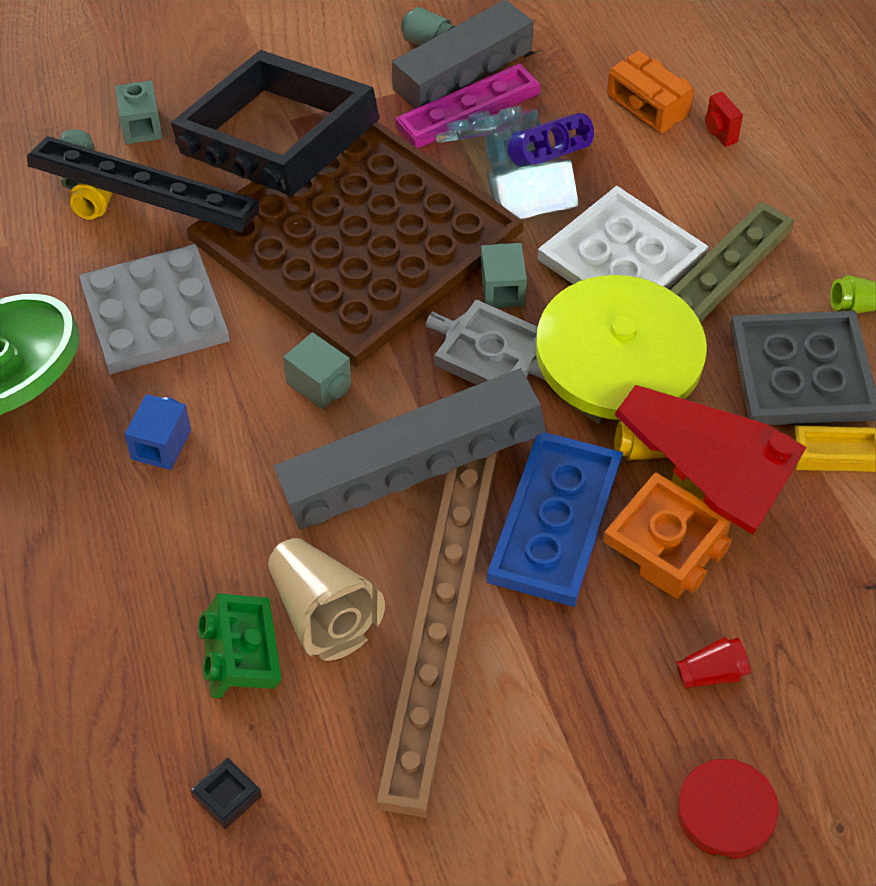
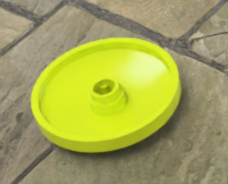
M605 275L588 278L561 291L543 311L536 337L538 365L551 388L574 407L598 417L619 420L615 413L635 385L686 399L700 380L707 353L703 327L694 311L684 300L671 290L657 283L625 275Z

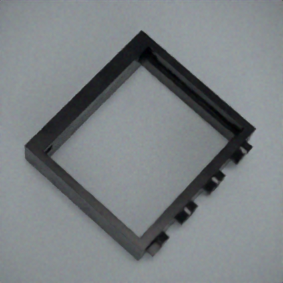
M259 50L171 121L170 124L175 136V144L178 145L180 153L186 155V157L194 158L212 167L266 186L269 189L293 196L376 123L380 116L372 86ZM264 90L330 113L283 155L216 131Z

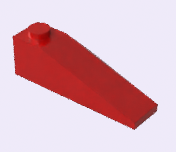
M638 385L634 386L615 413V416L651 451H661L675 464L673 472L682 481L690 479L705 494L702 501L714 512L752 535L758 529L807 448L768 424Z

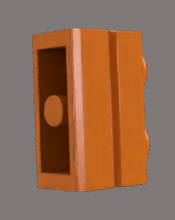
M638 50L627 57L626 61L622 60L611 68L608 78L607 95L663 134L673 127L675 122L679 123L689 116L695 89L691 87L685 78H678L665 69L659 60L651 59Z

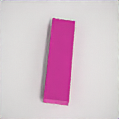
M519 63L396 117V128L410 144L418 149L539 95L541 84Z

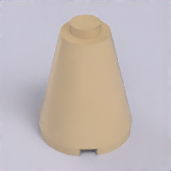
M299 538L281 542L270 555L268 561L269 571L302 648L310 656L312 654L318 655L325 661L343 658L359 649L368 640L364 633L372 623L376 627L379 626L385 611V600L383 594L369 580Z

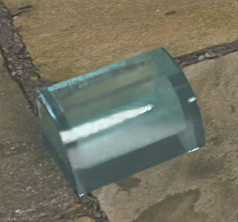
M557 158L537 165L515 167L487 173L492 199L521 219L579 206L571 160Z

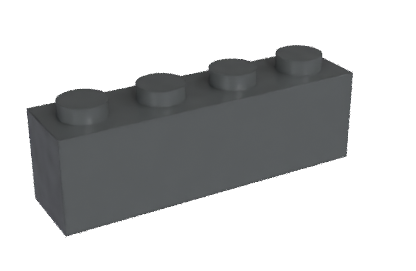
M503 0L393 60V90L417 109L467 87L531 51L534 21L509 1Z

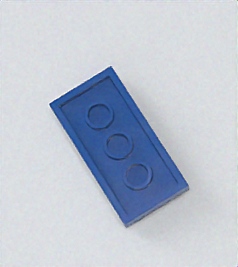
M546 432L537 435L488 569L487 583L575 607L621 465L623 452Z

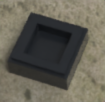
M228 757L190 790L192 797L224 829H227L262 797L261 789Z

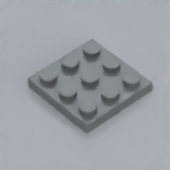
M196 244L79 275L109 375L230 341L226 323Z

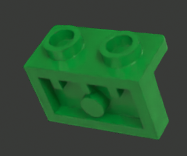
M217 593L207 610L201 612L198 621V635L200 639H204L206 653L203 660V677L206 681H209L211 698H222L230 686L275 689L282 679L270 598Z

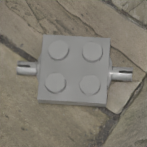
M475 300L468 311L454 321L434 311L429 315L426 327L446 335L445 342L434 355V366L476 385L519 368L522 369L526 377L532 374L545 380L536 357L537 326L479 300Z

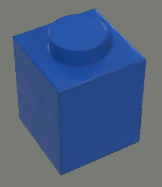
M145 394L125 432L132 460L168 470L172 469L191 432L186 404H182L169 397L160 398Z

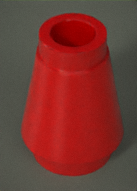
M724 636L685 657L683 660L676 662L684 689L741 682L742 676L751 674L749 660L739 637L728 640Z

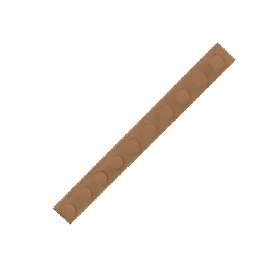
M498 451L489 457L471 461L447 473L376 801L377 810L423 818L427 817Z

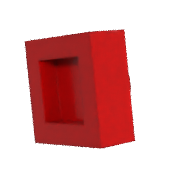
M723 91L711 95L705 116V124L708 131L715 135L724 147L738 143L743 114Z

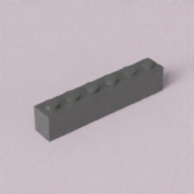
M519 368L274 465L297 526L301 530L311 525L321 524L327 519L351 509L364 507L369 502L391 493L404 491L411 485L436 475L446 474L452 469L471 461L489 457L494 452L519 442L529 441L535 436L546 432L541 404L522 369Z

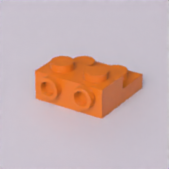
M655 472L606 529L603 542L641 566L639 576L678 600L685 590L693 594L699 588L707 574V570L703 567L710 558L716 562L723 558L732 542V539L727 536L731 522L714 512L698 497Z

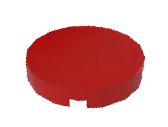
M713 759L697 766L684 779L678 797V821L687 838L703 852L716 856V853L722 856H729V859L744 858L760 851L771 839L779 816L777 794L769 780L753 766L735 759Z

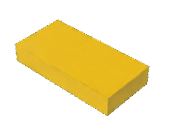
M795 426L793 440L807 447L796 465V470L876 472V428Z

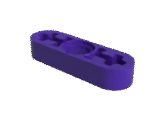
M578 113L516 132L509 139V156L518 167L537 165L588 147L594 138V127L591 119L586 114ZM575 129L576 135L570 137L569 130ZM550 131L553 133L555 139L554 149L551 147L549 142ZM533 142L535 149L527 151V145Z

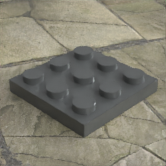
M856 311L732 316L730 329L749 419L768 425L876 421V389Z

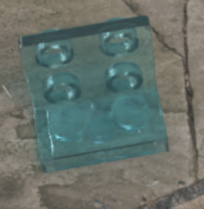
M521 105L501 109L499 114L491 115L490 110L468 115V119L447 123L448 130L435 135L436 143L485 136L487 156L491 161L493 174L507 173L518 168L509 156V139L516 132L540 125L538 111L535 109L522 112ZM533 142L527 145V151L535 149Z

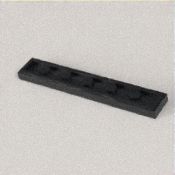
M49 136L44 138L27 154L28 167L235 231L243 232L259 213L260 201Z

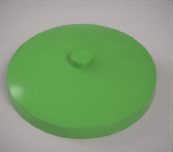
M21 294L0 299V415L18 408L45 391L62 375L76 354L80 339L78 325L68 307L54 297L42 294Z

